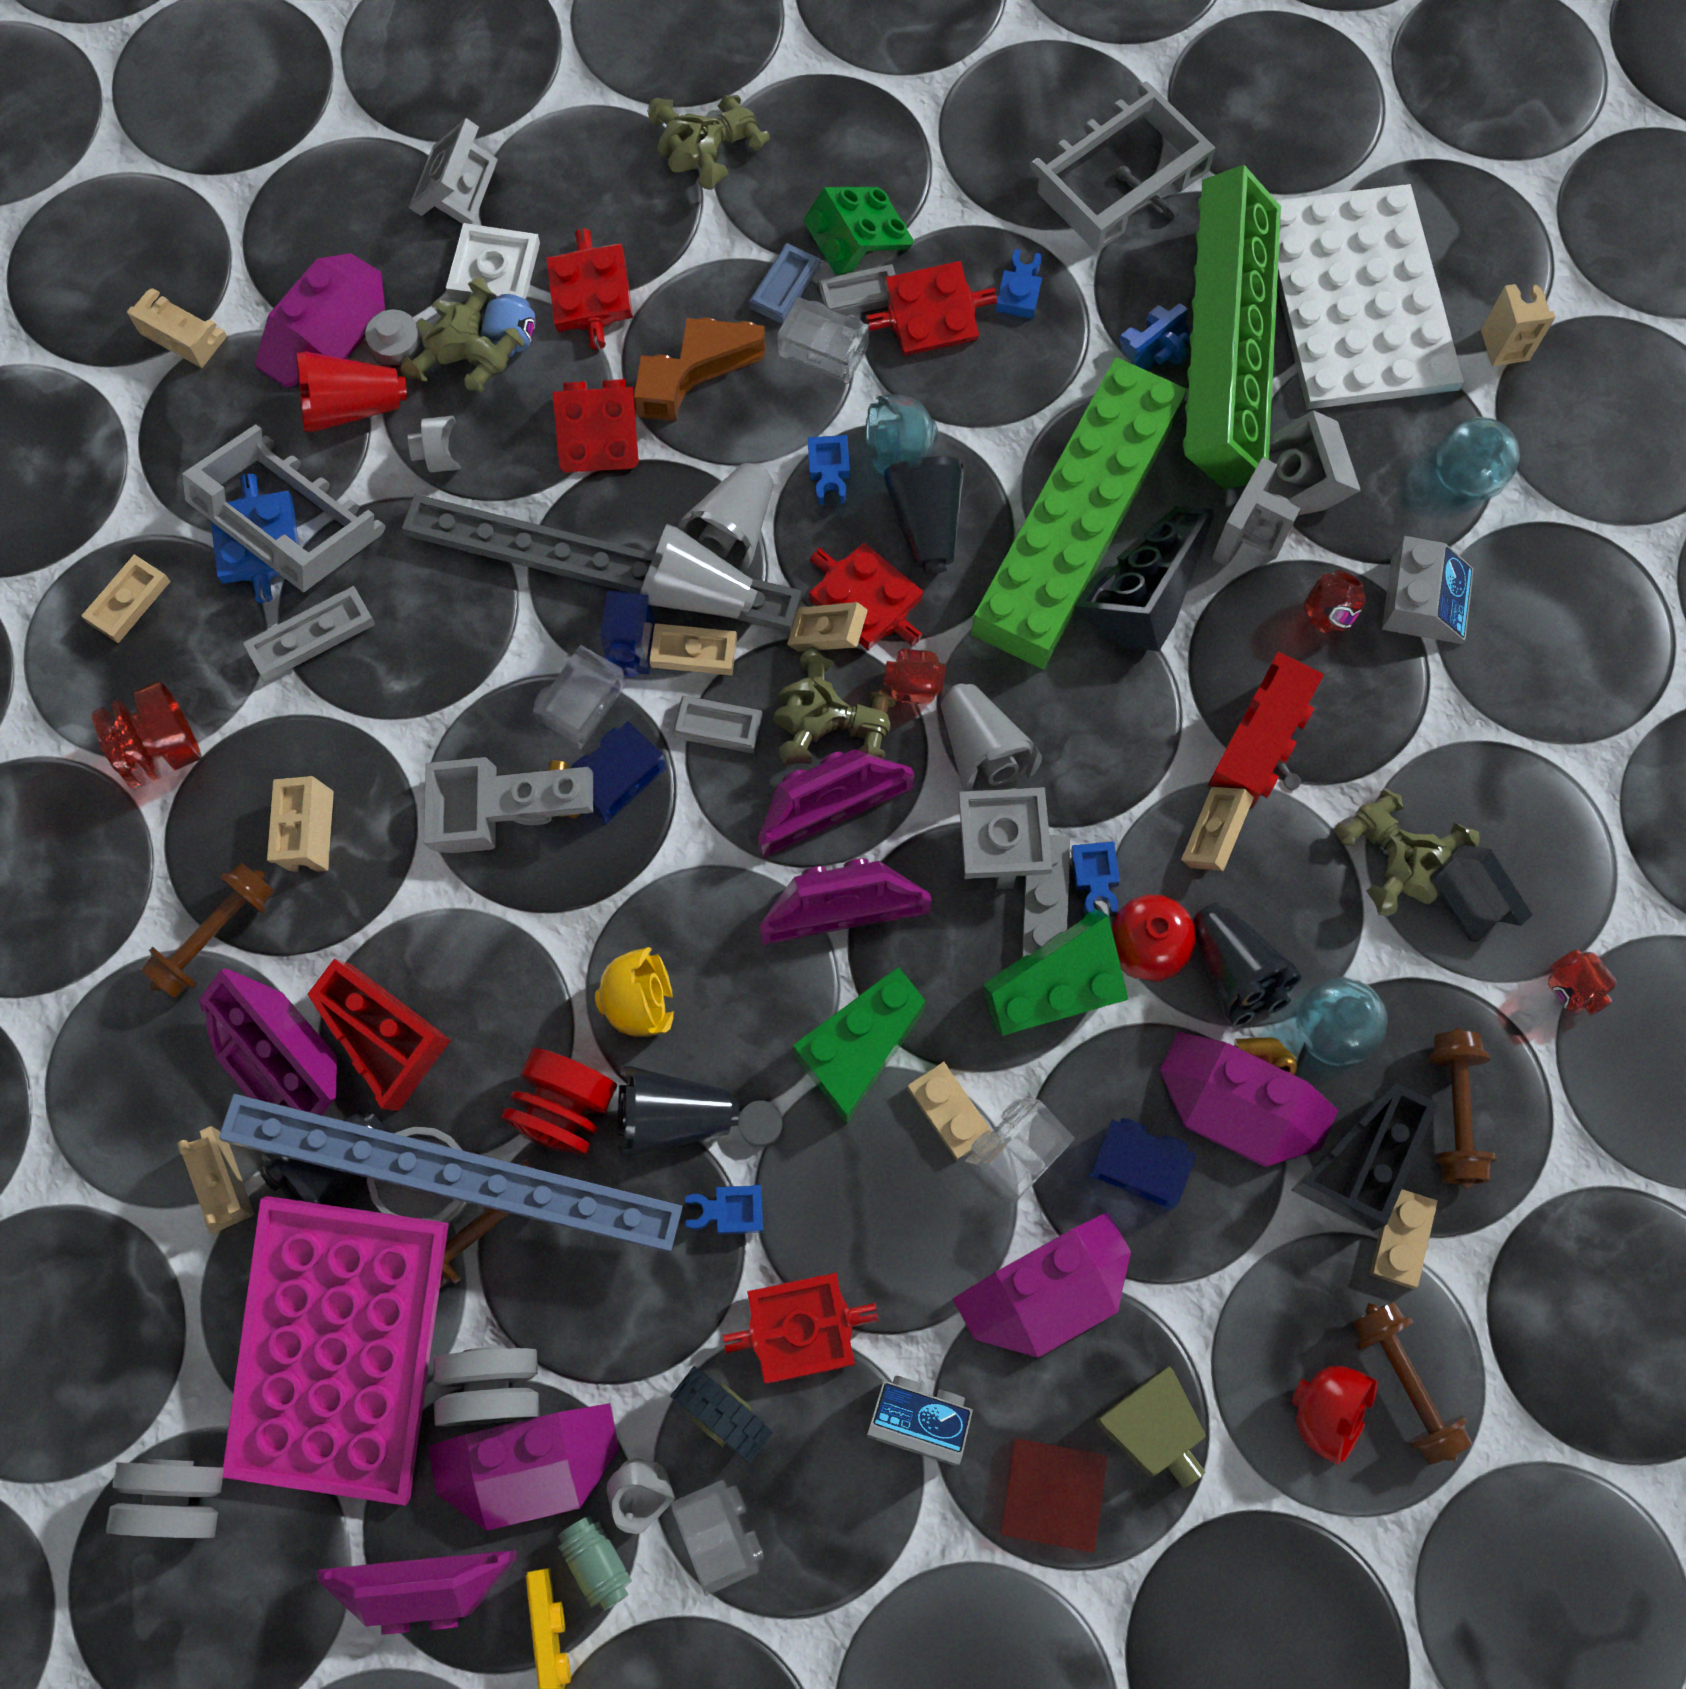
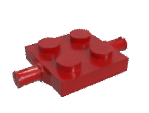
M582 228L583 236L580 229L575 231L577 251L546 258L553 317L558 332L572 329L588 330L589 347L593 350H598L597 342L600 349L606 346L603 327L614 321L633 318L625 253L622 244L592 248L591 231Z
M961 261L886 277L884 283L889 299L888 311L866 315V323L869 332L892 327L893 332L898 337L902 356L904 357L978 340L979 332L975 320V309L981 306L997 304V295L995 294L994 287L972 292L966 283Z
M865 542L847 558L839 562L831 558L822 548H818L817 552L811 555L810 562L815 564L826 575L809 592L808 600L814 606L858 602L868 611L858 643L869 651L881 638L894 632L910 644L911 647L919 642L923 633L912 626L906 618L908 613L922 600L924 591Z
M831 1273L747 1291L751 1310L749 1330L723 1334L724 1343L742 1340L741 1342L724 1345L726 1354L753 1348L760 1360L764 1384L766 1385L854 1366L855 1362L850 1342L852 1327L879 1322L877 1313L859 1316L877 1311L875 1302L848 1308L840 1293L837 1273Z

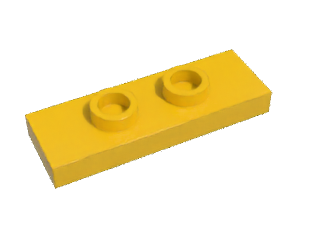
M551 1568L530 1571L526 1575L538 1689H565L564 1684L571 1682V1668L568 1653H560L558 1633L565 1632L562 1602H554Z

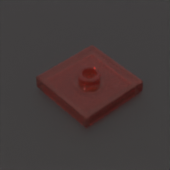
M1015 1438L1000 1535L1095 1553L1108 1456Z

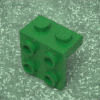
M824 187L803 219V222L836 276L854 272L867 251L909 250L914 243L906 224L897 214L889 201L888 195L879 187Z

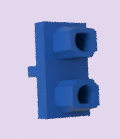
M1179 303L1169 311L1158 305L1149 312L1146 318L1147 329L1144 332L1130 327L1121 334V351L1131 359V364L1149 371L1158 363L1162 364L1166 360L1175 365L1182 363L1187 358L1185 345L1190 342L1191 334L1186 324L1188 308Z

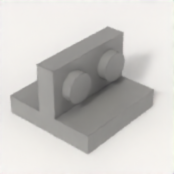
M465 118L433 145L410 202L409 209L422 216L435 206L462 224H472L475 221L498 161L497 158L473 143L479 126Z
M1262 457L1225 524L1213 554V560L1226 566L1240 541L1277 558L1301 508L1293 505L1287 498L1281 495H1272L1266 492L1276 469V463Z
M1045 787L959 792L958 801L965 879L995 877L996 889H1011L1014 886L1016 876L1051 874L1052 860Z

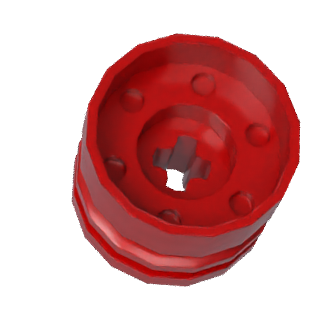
M532 1048L520 1075L526 1082L536 1088L534 1094L512 1091L510 1099L526 1108V1111L524 1113L515 1109L504 1108L500 1119L515 1128L524 1138L557 1152H572L587 1156L591 1144L575 1135V1132L577 1130L589 1135L597 1134L598 1127L583 1117L584 1111L586 1109L593 1112L606 1113L617 1089V1083L600 1072L572 1059L548 1050Z

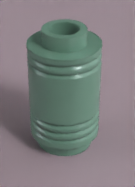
M587 1516L558 1535L561 1542L558 1549L565 1558L566 1563H568L570 1571L591 1608L600 1604L605 1611L629 1595L625 1587L632 1582V1579L629 1577L628 1572H626L622 1561L611 1541L607 1538V1534H605L599 1521L594 1523L592 1517Z

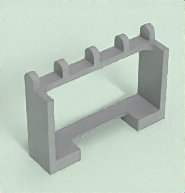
M1146 81L1138 86V92L1142 98L1129 106L1120 99L1113 104L1112 107L1116 116L1102 126L1093 119L1085 123L1084 129L1088 136L1077 144L1071 146L1064 139L1057 143L1056 150L1060 156L1047 165L1040 158L1030 162L1032 172L1039 178L1037 193L1096 253L1125 233L1129 214L1171 183L1180 191H1183L1210 170L1216 147ZM1144 113V118L1182 155L1099 215H1096L1057 174Z
M255 424L182 473L185 501L304 593L380 537L385 530V525L379 520L374 521V514L369 510L356 517L355 514L359 509V505L353 500H348L343 505L336 502L326 494L330 484L324 478H318L312 483L298 473L297 470L301 462L295 456L291 455L285 460H281L273 454L271 450L275 445L274 440L268 436L262 437V429ZM258 460L344 527L308 553L285 534L277 540L273 539L229 505L225 500V488L221 485Z

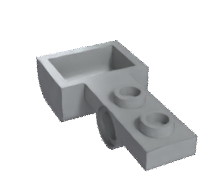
M486 757L426 763L423 844L437 852L461 853L495 849L496 822L515 821L523 825H542L549 823L553 816L593 813V772L589 767L496 776L497 767Z

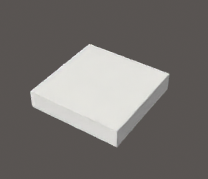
M463 223L446 286L448 297L468 300L472 294L468 283L472 279L483 277L489 289L497 295L496 298H499L501 294H512L526 300L540 245L538 234Z

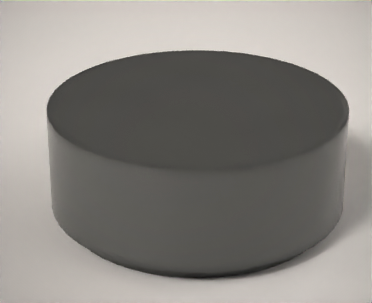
M755 1101L748 1104L741 1111L738 1126L741 1136L747 1143L756 1147H766L776 1142L780 1137L783 1129V1120L780 1111L772 1103Z

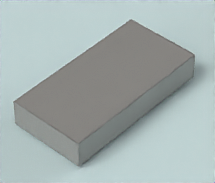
M893 264L819 279L818 289L827 320L888 307L889 299L884 282L886 277L896 275Z
M682 695L674 724L673 738L754 754L763 711Z

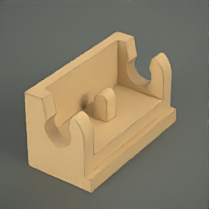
M1516 284L1506 285L1503 288L1481 328L1492 366L1530 361L1555 320L1554 311H1549L1544 292L1539 286L1534 285L1531 289V296L1534 299L1533 303H1526L1521 299V292Z
M153 288L149 289L134 307L131 306L127 311L138 332L203 368L226 339L225 331L219 327L215 328L217 325L211 320L203 321L170 303L163 296L151 308L153 301L158 298L160 292Z
M313 776L273 780L267 861L276 863L286 870L298 872L299 865L308 866L309 869L317 872L328 871L333 790Z
M210 1126L199 1131L201 1139L193 1142L181 1140L177 1145L180 1153L183 1155L200 1203L206 1227L213 1234L255 1214L229 1143L222 1142L219 1139L221 1131Z

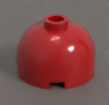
M1145 894L1130 900L1116 913L1111 925L1121 970L1135 979L1139 977L1144 980H1151V982H1162L1175 977L1188 964L1195 948V925L1189 912L1176 900L1164 895Z
M1330 1366L1320 1370L1311 1382L1302 1379L1293 1395L1292 1405L1298 1408L1296 1425L1299 1435L1305 1444L1321 1457L1337 1465H1340V1461L1344 1463L1364 1429L1366 1422L1362 1420L1365 1415L1366 1406L1372 1409L1378 1389V1380L1344 1366Z

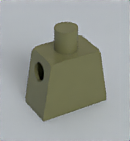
M1170 1366L1161 1369L1094 1420L1097 1426L1148 1476H1155L1168 1467L1181 1487L1185 1489L1206 1473L1190 1451L1192 1447L1206 1437L1205 1432Z

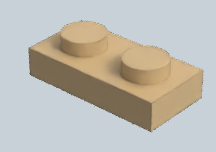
M134 554L81 616L88 624L119 643L171 581L164 573Z
M858 602L798 608L787 645L797 652L805 651L811 647L816 650L856 648L868 610Z
M655 624L649 660L651 668L732 675L737 632Z
M1211 787L1181 860L1189 868L1224 871L1254 797L1246 789Z
M942 1062L907 1086V1090L956 1161L993 1137L994 1133L945 1062Z
M1401 1190L1387 1225L1380 1228L1369 1273L1370 1276L1411 1289L1418 1288L1438 1200Z

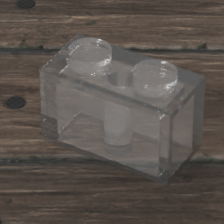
M797 297L778 332V352L780 356L848 384L859 366L869 342V325L864 324L857 317L852 315L844 316L828 309L820 302L807 301L800 297Z
M580 645L573 655L569 654L564 658L558 669V677L551 687L543 688L537 696L533 711L539 726L581 750L626 686L623 671L620 667Z
M1031 1098L1017 1099L1012 1102L1001 1115L1003 1121L992 1132L987 1131L975 1140L971 1146L973 1152L965 1160L1000 1199L1016 1203L1075 1140V1137L1040 1100Z
M721 1480L670 1503L705 1596L760 1571L757 1561L765 1557L755 1531L746 1534L739 1515L747 1511L736 1485L728 1488L726 1481Z

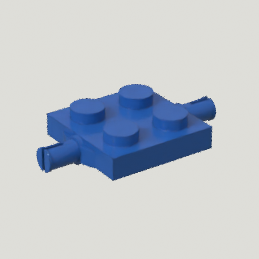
M245 474L240 476L242 498L227 503L273 539L277 540L285 534L299 545L293 497L290 492L282 491L260 495L258 493L256 475L247 474L248 479ZM211 521L217 577L221 583L226 584L241 580L254 582L255 601L258 603H265V599L267 602L272 601L270 579L276 577L279 573Z

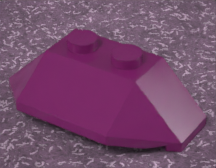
M351 253L317 258L269 313L254 364L256 369L288 388L297 385L298 382L296 352L306 351L348 359L366 338L365 332L370 320L380 312L386 311L381 271Z
M853 749L845 754L840 751L826 756L819 766L808 771L799 769L789 773L783 778L782 783L777 785L758 836L759 852L764 859L913 789L915 774L911 767Z
M861 858L848 861L843 865L844 867L827 870L823 866L808 868L802 871V875L794 876L760 924L762 944L929 914L932 902L929 892L880 861L869 862L868 859Z
M227 968L220 970L199 998L201 1011L206 1012L207 1032L216 1060L247 1097L322 1116L336 1099L337 1056L284 993Z
M1177 1032L1159 1070V1074L1163 1082H1165L1183 1127L1263 1167L1320 1151L1338 1113V1109L1307 1081L1227 1042Z
M1106 1212L1069 1230L999 1269L952 1298L974 1340L1038 1358L1118 1313L1131 1251L1109 1212Z
M611 1403L557 1412L465 1434L428 1446L436 1494L486 1531L581 1509L610 1463L620 1451Z
M516 1550L317 1570V1581L366 1627L381 1625V1635L410 1632V1622L428 1620L429 1630L458 1627V1617L472 1614L517 1560Z

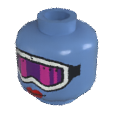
M501 294L499 298L489 301L486 307L481 327L482 337L489 338L492 344L496 345L505 335L504 330L515 328L524 340L523 347L517 345L508 357L514 356V352L527 350L531 344L536 324V315L529 307V302L516 295Z

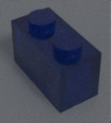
M607 591L600 640L609 670L614 671L618 675L634 677L638 673L650 674L651 666L649 660L655 621L649 595Z
M629 721L620 729L618 727L611 729L602 738L600 747L589 757L587 755L582 756L571 767H589L592 770L593 812L605 824L612 820L667 769L663 754Z
M1121 1118L1120 1122L1112 1119L1105 1130L1088 1176L1169 1210L1174 1209L1180 1202L1197 1154L1188 1151V1145L1177 1138L1163 1135L1162 1139L1145 1133L1146 1127L1136 1121Z

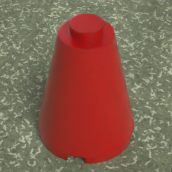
M306 351L296 352L304 432L312 431L313 433L394 411L400 408V401H407L405 376L398 377L395 368Z

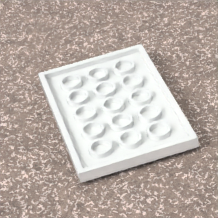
M1411 184L1276 200L1281 206L1277 288L1307 410L1460 390L1464 381Z

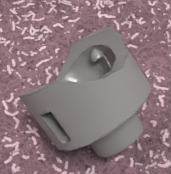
M393 309L382 311L367 324L365 332L367 344L374 360L378 364L400 365L405 355L414 360L424 350L422 337L415 320L404 311Z
M454 416L422 419L421 433L408 434L411 460H426L430 473L461 469L460 464L451 458L448 448L449 436L453 426L456 424Z
M640 1458L630 1459L621 1465L607 1483L606 1493L616 1526L626 1533H643L675 1499L665 1467L653 1461Z

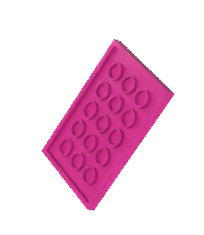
M269 1196L260 1199L223 1464V1478L406 1506L411 1497L449 1223Z

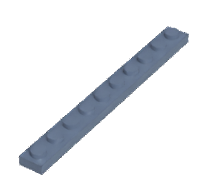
M233 1094L219 1136L222 1142L671 1253L683 1208L682 1205Z

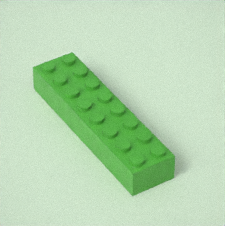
M1245 165L1203 179L1201 198L1198 201L1200 223L1199 230L1196 233L1198 255L1197 264L1194 266L1196 286L1195 297L1192 300L1194 318L1193 331L1190 334L1192 350L1191 365L1187 372L1189 397L1185 405L1187 429L1186 437L1183 440V449L1185 456L1224 490L1247 485L1262 457L1269 460L1281 206Z
M1114 358L973 617L971 636L1043 670L1045 669L1075 612V604L1095 575L1180 415L1188 389L1120 358Z

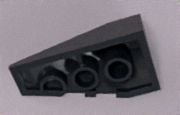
M1175 506L1144 533L1145 541L1132 552L1128 550L1123 551L1117 557L1118 564L1107 574L1100 571L1091 579L1075 604L1076 612L1121 647L1160 651L1177 621L1214 517L1213 509Z

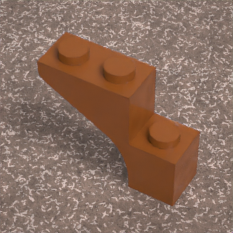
M708 317L700 319L686 318L680 359H674L662 354L654 356L641 355L634 394L638 417L677 421L680 404L687 392L695 385L761 361L765 356L766 350L765 326L755 325L748 321L732 323L716 321Z

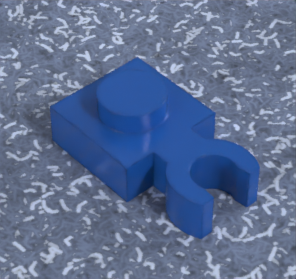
M1016 249L1012 255V272L1004 270L996 312L1033 319L1042 277L1036 276L1040 270L1041 254L1035 253L1034 261L1031 264H1023L1020 261L1021 250Z
M847 435L808 437L810 480H819L816 485L817 503L824 505V493L828 490H834L839 494V503L844 504L846 501V485L842 479L850 478Z
M1114 841L1072 845L1070 852L1076 891L1088 890L1089 893L1084 903L1085 915L1094 910V902L1103 901L1108 906L1109 916H1115L1118 909V900L1115 894L1109 890L1110 887H1118L1120 883Z
M761 1185L716 1187L717 1200L709 1201L701 1194H690L685 1197L686 1205L698 1204L703 1207V1215L699 1219L686 1220V1227L690 1230H701L707 1227L710 1222H717L719 1235L763 1233Z

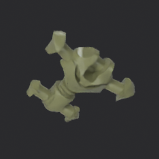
M738 95L723 96L718 104V108L723 113L719 114L718 118L689 113L679 116L673 111V100L661 98L651 100L647 110L651 123L655 126H660L664 123L667 125L657 145V152L662 157L671 155L668 166L674 172L698 169L700 167L699 185L707 190H712L729 174L725 165L715 163L718 158L717 152L720 143L724 141L733 143L746 137L749 140V147L754 150H760L770 140V136L767 131L761 132L758 129L754 113L739 105L741 98Z
M483 277L472 279L468 283L472 294L465 305L457 302L435 300L432 307L440 315L436 322L431 325L423 318L416 322L421 331L423 346L426 350L414 360H411L407 355L403 357L400 364L402 376L409 379L427 381L423 373L437 361L441 364H448L468 359V362L476 366V368L470 375L466 374L464 378L465 386L468 390L484 392L483 384L489 377L504 371L509 354L517 345L523 347L524 340L515 328L504 330L505 335L496 345L492 344L489 338L485 336L480 337L483 318L479 312L485 302L489 303V301L496 299L497 296L489 289Z
M813 647L805 650L800 657V665L803 671L808 672V678L786 686L780 691L778 700L787 706L777 709L774 713V722L795 736L793 741H788L779 748L780 760L784 766L812 764V754L807 750L810 742L817 743L825 734L836 730L838 727H841V730L850 732L849 736L865 739L864 745L858 751L884 758L886 754L884 750L880 749L881 741L890 731V720L887 711L888 707L896 705L895 698L886 694L881 689L869 694L872 702L871 708L859 704L852 708L839 698L831 682L824 679V671H828L834 662Z
M1384 789L1380 791L1382 799L1376 803L1362 805L1356 811L1353 821L1346 826L1338 823L1334 828L1342 845L1355 846L1356 839L1364 834L1375 846L1379 845L1384 850H1388L1387 871L1384 874L1388 881L1383 887L1373 885L1366 890L1374 902L1379 916H1389L1397 912V896L1401 891L1425 904L1432 903L1437 898V891L1430 881V876L1452 856V852L1458 850L1462 845L1478 847L1480 841L1478 831L1464 827L1456 822L1452 826L1451 834L1441 839L1435 834H1414L1399 829V822L1390 813L1404 809L1402 796Z

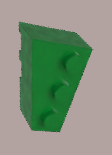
M1094 909L1085 915L1083 920L1065 932L1061 931L1052 937L1050 942L1031 955H1025L982 984L992 1026L1002 1036L1129 1000L1108 915Z
M899 967L793 1045L794 1057L846 1124L849 1123L860 1103L877 1082L878 1077L888 1062L894 1057L924 1013L926 1000Z

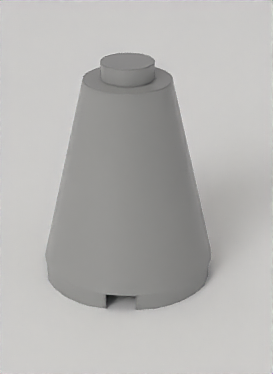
M741 464L682 517L677 528L742 573L745 572L753 560L774 484L769 472L759 464Z
M666 524L638 600L648 605L737 619L741 611L749 614L757 594V590L750 588L753 580L676 526Z
M957 684L945 693V697L941 702V710L964 791L1017 789L1019 787L1015 782L1025 773L1030 779L1036 773L1042 761V755L1037 746L977 686Z

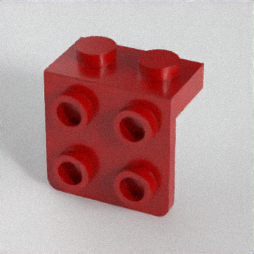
M626 379L602 380L603 388L587 389L586 381L564 382L563 390L553 392L559 467L563 472L632 469L638 465L639 454L634 405L636 386L626 387Z

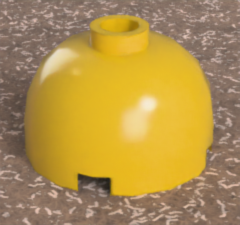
M649 947L633 950L615 958L606 966L600 980V987L595 992V1002L599 1013L605 1015L609 1023L616 1030L634 1037L664 1034L670 1030L673 1022L674 1011L665 1013L664 996L673 998L668 973L658 954L649 955L652 950Z

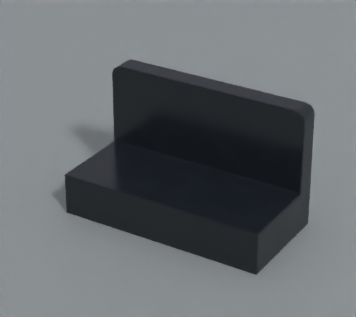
M1462 845L1430 876L1431 883L1469 941L1478 942L1498 922L1522 926L1533 915L1491 849Z

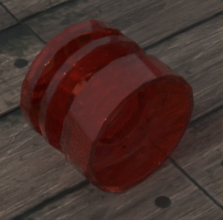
M161 680L133 692L138 711L132 714L130 709L121 700L111 702L115 719L105 707L92 711V720L102 751L113 769L121 775L132 790L146 786L142 768L153 781L161 779V770L157 760L160 757H163L174 771L202 759L200 747L187 719L175 698Z

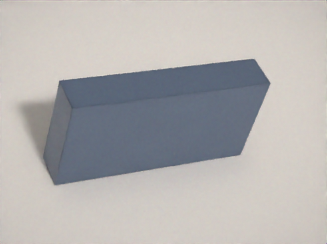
M786 243L750 299V309L784 325L818 271L820 258Z

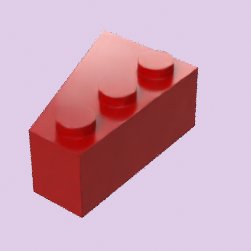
M1278 651L1208 785L1220 788L1246 789L1254 797L1250 806L1252 808L1260 795L1268 798L1279 778L1278 775L1272 772L1278 761L1286 764L1297 743V741L1291 739V736L1296 727L1303 730L1315 708L1308 704L1324 674Z
M335 958L307 994L336 1040H340L348 1052L357 1072L364 1077L375 1094L374 1098L381 1109L399 1111L451 1041V1039L355 966Z

